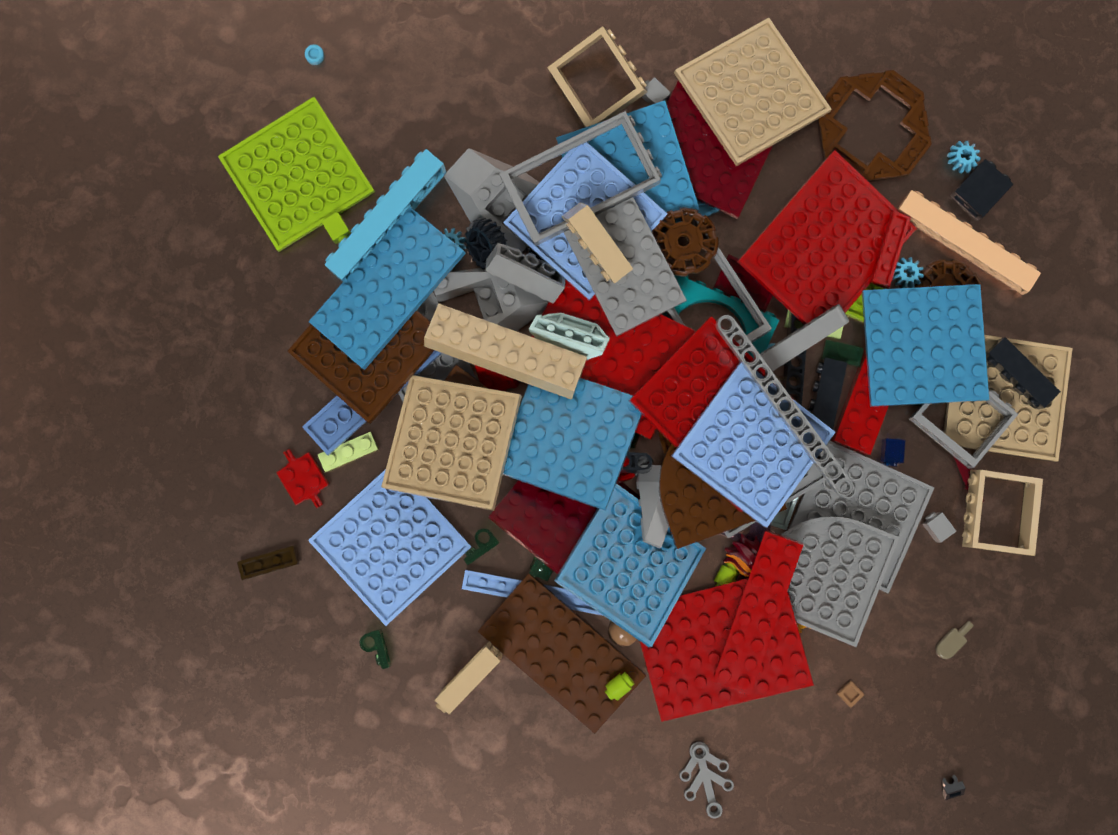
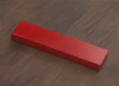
M895 210L891 212L870 283L886 289L890 288L910 223V216Z

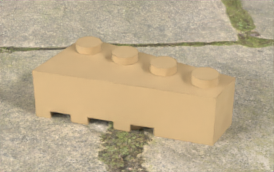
M580 202L562 216L567 223V228L572 234L574 233L577 236L580 246L584 250L587 249L590 253L589 258L594 265H599L602 269L600 273L606 281L610 280L616 283L633 270L630 263L587 204Z

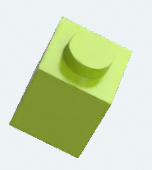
M338 212L321 221L335 244L340 243L344 238H348L351 235L350 230Z

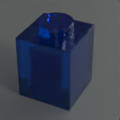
M882 439L880 462H885L886 466L898 467V464L904 463L906 440Z

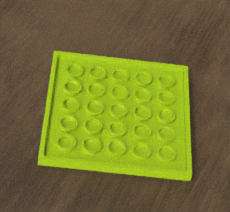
M315 97L307 100L218 156L278 252L322 226V220L336 212L339 214L343 213L375 193Z

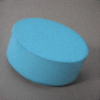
M313 44L306 48L305 58L310 64L318 65L324 60V52L320 46Z

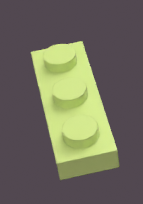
M368 432L341 444L329 456L322 452L318 454L324 471L328 472L379 449L372 432Z

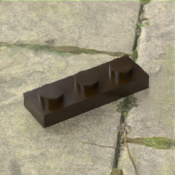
M294 546L237 562L241 580L299 564Z

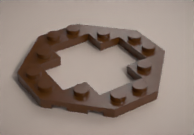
M894 70L840 77L824 98L831 107V111L818 119L824 161L836 150L867 181L908 176L932 144L928 131L927 111H925L924 92ZM881 87L910 108L909 112L900 122V125L913 133L914 136L895 162L878 152L867 166L837 144L848 128L833 117L853 91L870 101Z

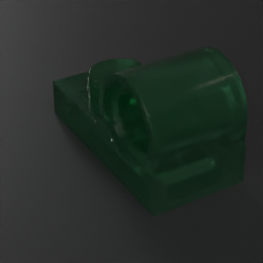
M483 528L476 532L475 542L479 548L476 550L473 547L465 553L467 557L463 560L467 566L500 543L491 530ZM482 532H486L490 536L487 543H482L479 540V535Z
M535 556L528 568V573L548 582L553 570Z
M382 628L364 634L359 641L361 649L366 652L377 650V654H375L377 665H381V669L391 667ZM367 637L374 639L375 644L373 647L366 645L365 640Z

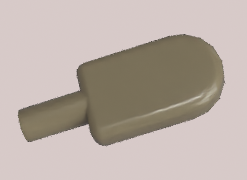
M967 621L959 630L952 628L937 643L935 649L937 655L942 659L953 657L967 643V639L964 636L974 625Z

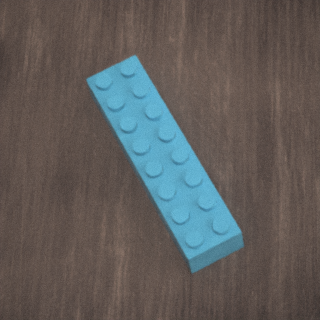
M427 149L416 155L414 158L415 162L403 170L401 174L403 176L390 185L389 192L379 197L374 209H369L365 213L364 220L352 228V234L348 238H344L339 243L338 250L335 253L332 252L326 258L324 265L342 282H346V278L350 273L353 274L354 270L362 263L361 261L366 259L367 255L374 250V246L378 245L380 240L387 235L386 232L391 230L393 225L400 220L399 217L403 216L410 207L415 210L446 174L444 163Z

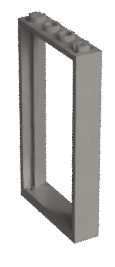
M626 111L500 173V178L535 246L569 230L566 226L567 223L563 221L538 234L512 179L620 125L623 126L649 179L591 207L592 212L596 216L660 184L662 174L657 166L654 167L652 154L649 149L645 150L643 146L644 139L640 132H636L634 119L631 115L628 116Z
M695 219L691 222L696 227L700 223ZM702 234L703 240L709 239L708 234ZM718 247L714 259L759 326V328L746 335L751 343L769 333L772 328ZM674 308L666 311L670 319L685 325ZM742 338L736 341L739 345L742 344Z

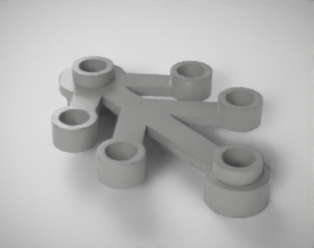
M695 742L691 745L689 751L691 759L685 769L679 772V777L684 782L691 779V772L698 763L700 771L690 788L684 791V796L686 800L693 801L696 798L697 790L703 782L708 800L706 812L709 817L715 819L721 816L722 807L716 802L711 780L721 785L725 791H731L734 788V783L731 779H725L708 769L706 761L717 766L720 772H726L729 769L728 762L710 754L709 748L705 743ZM701 748L703 750L702 754H696V749ZM722 762L726 763V767L724 769H721L719 767L720 763ZM688 772L689 776L682 778V773ZM725 782H730L731 786L725 788L724 784ZM689 791L694 793L691 798L686 796ZM711 806H717L715 812H711L710 808Z

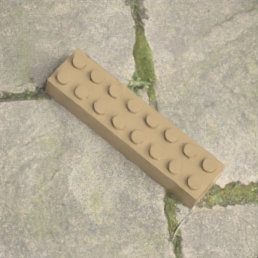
M438 304L424 337V347L571 400L587 359L586 356L442 304Z

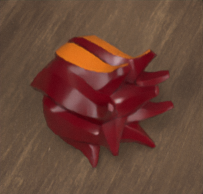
M741 533V539H738L739 542H732L734 547H725L724 551L728 552L726 556L729 557L723 561L724 563L732 564L741 575L749 577L761 543L758 541L757 536L753 542Z

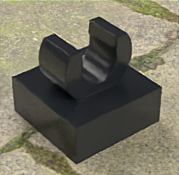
M952 775L953 784H948L945 778L942 779V794L945 800L964 795L966 789L963 781L958 782L955 775Z

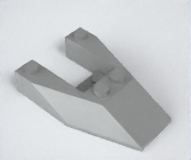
M468 148L446 172L444 178L471 223L480 218H491L492 222L496 221L497 226H501L502 233H505L506 245L519 249L525 255L528 251V246L502 224L516 208L500 178V173L513 166ZM527 173L512 179L522 201L540 183Z
M482 268L449 272L434 290L438 303L474 291L483 320L514 331L520 330L531 322L536 315L542 314L549 302L531 292H526L514 284L508 283L500 277L491 275Z

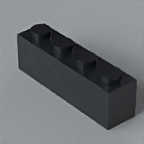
M1006 337L999 339L986 352V362L991 367L998 369L1000 376L1005 381H1010L1014 385V390L1018 394L1024 395L1028 399V404L1034 409L1045 408L1061 392Z
M824 358L817 364L816 373L819 374L817 380L813 382L812 391L814 396L809 401L808 410L833 430L848 363Z

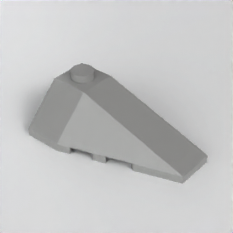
M641 465L640 467L645 468L648 465ZM653 465L650 472L638 473L636 484L640 492L638 502L642 510V518L640 520L643 542L660 549L668 530V524L659 496L661 465Z

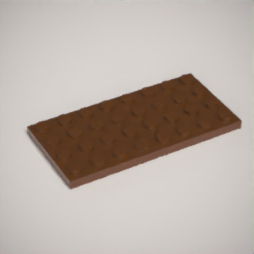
M530 573L525 576L478 630V633L490 641L493 646L594 734L646 677L643 671ZM626 672L634 682L632 689L618 701L615 699L611 700L605 693L607 689L605 685L619 673Z

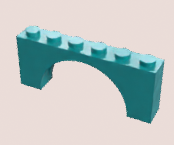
M674 275L687 300L674 307L678 315L692 305L714 303L727 308L736 316L745 335L759 328L746 306L741 303V299L735 296H725L723 291L717 288H713V290L707 288L704 282L699 280L694 282L689 279V276ZM768 311L761 313L772 329L769 333L752 343L759 354L767 349L779 322L776 315ZM666 312L661 314L663 316L670 318ZM747 351V353H748L752 358H754L753 353L750 352V351Z

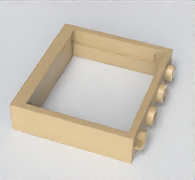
M603 26L547 67L586 127L616 116L647 93L645 89L647 85L641 76L638 78L635 73L637 70L631 60L628 62L625 58L626 51L621 45L617 46L614 41L616 36L611 29L607 30ZM603 37L636 89L595 119H592L561 71V68Z
M970 470L962 547L1035 556L1043 479L987 470ZM985 477L1025 483L1018 548L978 543Z
M488 641L441 690L435 699L437 702L436 707L443 713L447 712L450 714L501 661L503 653Z

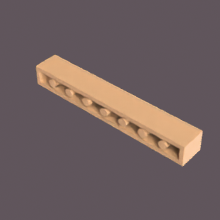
M911 190L897 209L900 213L910 216V222L914 226L1022 295L1031 290L1041 274L1034 265L1026 264L1021 260L1020 256L1015 253H1009L1003 245L997 242L994 243L988 239L989 237L986 234L973 230L969 223L956 219V215L948 211L945 212L940 208L939 204L934 201H928L918 191Z

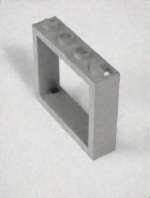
M990 390L989 400L986 402L1002 414L1004 418L972 456L922 415L930 404H921L909 420L970 469L977 465L1018 416V413L1014 411L1015 409L1011 407V404L1000 400L998 393Z

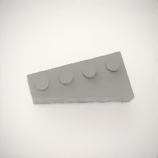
M497 243L486 260L485 271L491 275L500 277L508 283L514 284L526 292H531L551 303L555 302L565 288V278L545 260L537 259L534 254L528 253L524 255L519 249Z

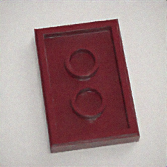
M728 254L726 259L759 310L765 312L773 295L737 262L739 258ZM721 270L713 288L723 291L726 296H735L740 299Z

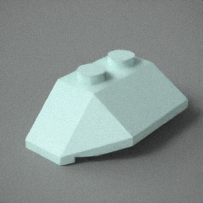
M553 313L544 316L536 315L529 328V332L536 339L586 356V360L603 355L610 339L598 324L564 313Z

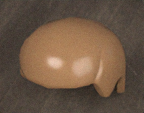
M612 621L610 622L608 633L614 643L621 646H630L637 641L631 634Z

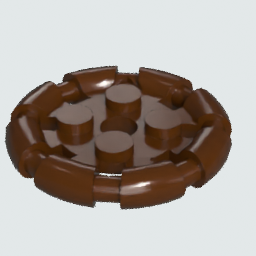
M683 207L679 208V210L667 211L666 217L663 221H659L660 223L652 230V234L658 245L664 243L665 249L661 251L666 261L670 256L673 260H676L674 264L667 261L673 275L688 276L691 273H700L711 264V259L716 256L718 251L719 238L716 237L715 225L706 215L703 216L698 213V210ZM681 217L682 222L675 223V218ZM694 219L700 222L697 227L691 224ZM663 227L669 229L666 234L661 232ZM702 234H708L709 239L703 240ZM680 237H687L689 244L681 246L678 243V239ZM701 249H703L704 251H706V254H705L704 257L701 256V255H699L700 252H701ZM692 260L693 265L686 267L685 261Z
M941 259L928 264L927 268L920 272L924 275L922 279L919 278L921 283L919 285L914 283V288L980 284L982 290L977 274L973 273L965 263L953 259L951 261ZM946 268H950L951 274H946ZM931 274L936 276L934 280L929 277ZM962 274L966 276V281L960 277Z

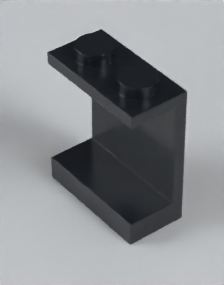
M984 159L950 197L979 221L1014 184L1011 182L1010 177L1001 173L992 161Z

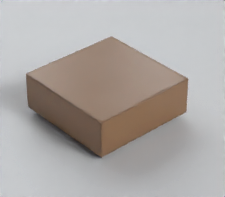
M851 680L836 693L850 708L864 696V693Z

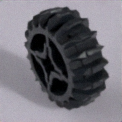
M480 218L470 223L469 227L466 228L465 236L467 239L464 241L467 243L466 248L469 250V255L472 256V261H476L477 266L486 269V260L497 243L506 245L507 239L504 237L505 233L501 231V226H497L496 221L492 222L491 218Z

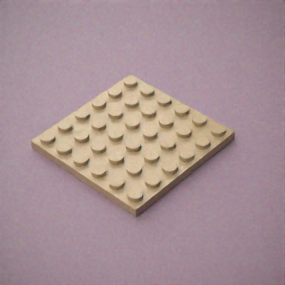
M770 18L763 20L677 68L674 72L736 166L831 111V107Z
M984 335L986 352L1002 337ZM1007 338L1061 392L1045 408L1034 409L1028 404V399L1024 395H1020L1014 390V385L1010 381H1005L1000 376L998 369L991 367L987 363L989 391L993 390L998 393L999 399L1004 403L1011 404V407L1015 409L1014 411L1018 413V416L987 452L1058 462L1073 348ZM986 401L947 403L944 433L962 448L977 450L1004 416Z
M413 375L407 385L381 487L383 489L494 511L522 396L510 392Z

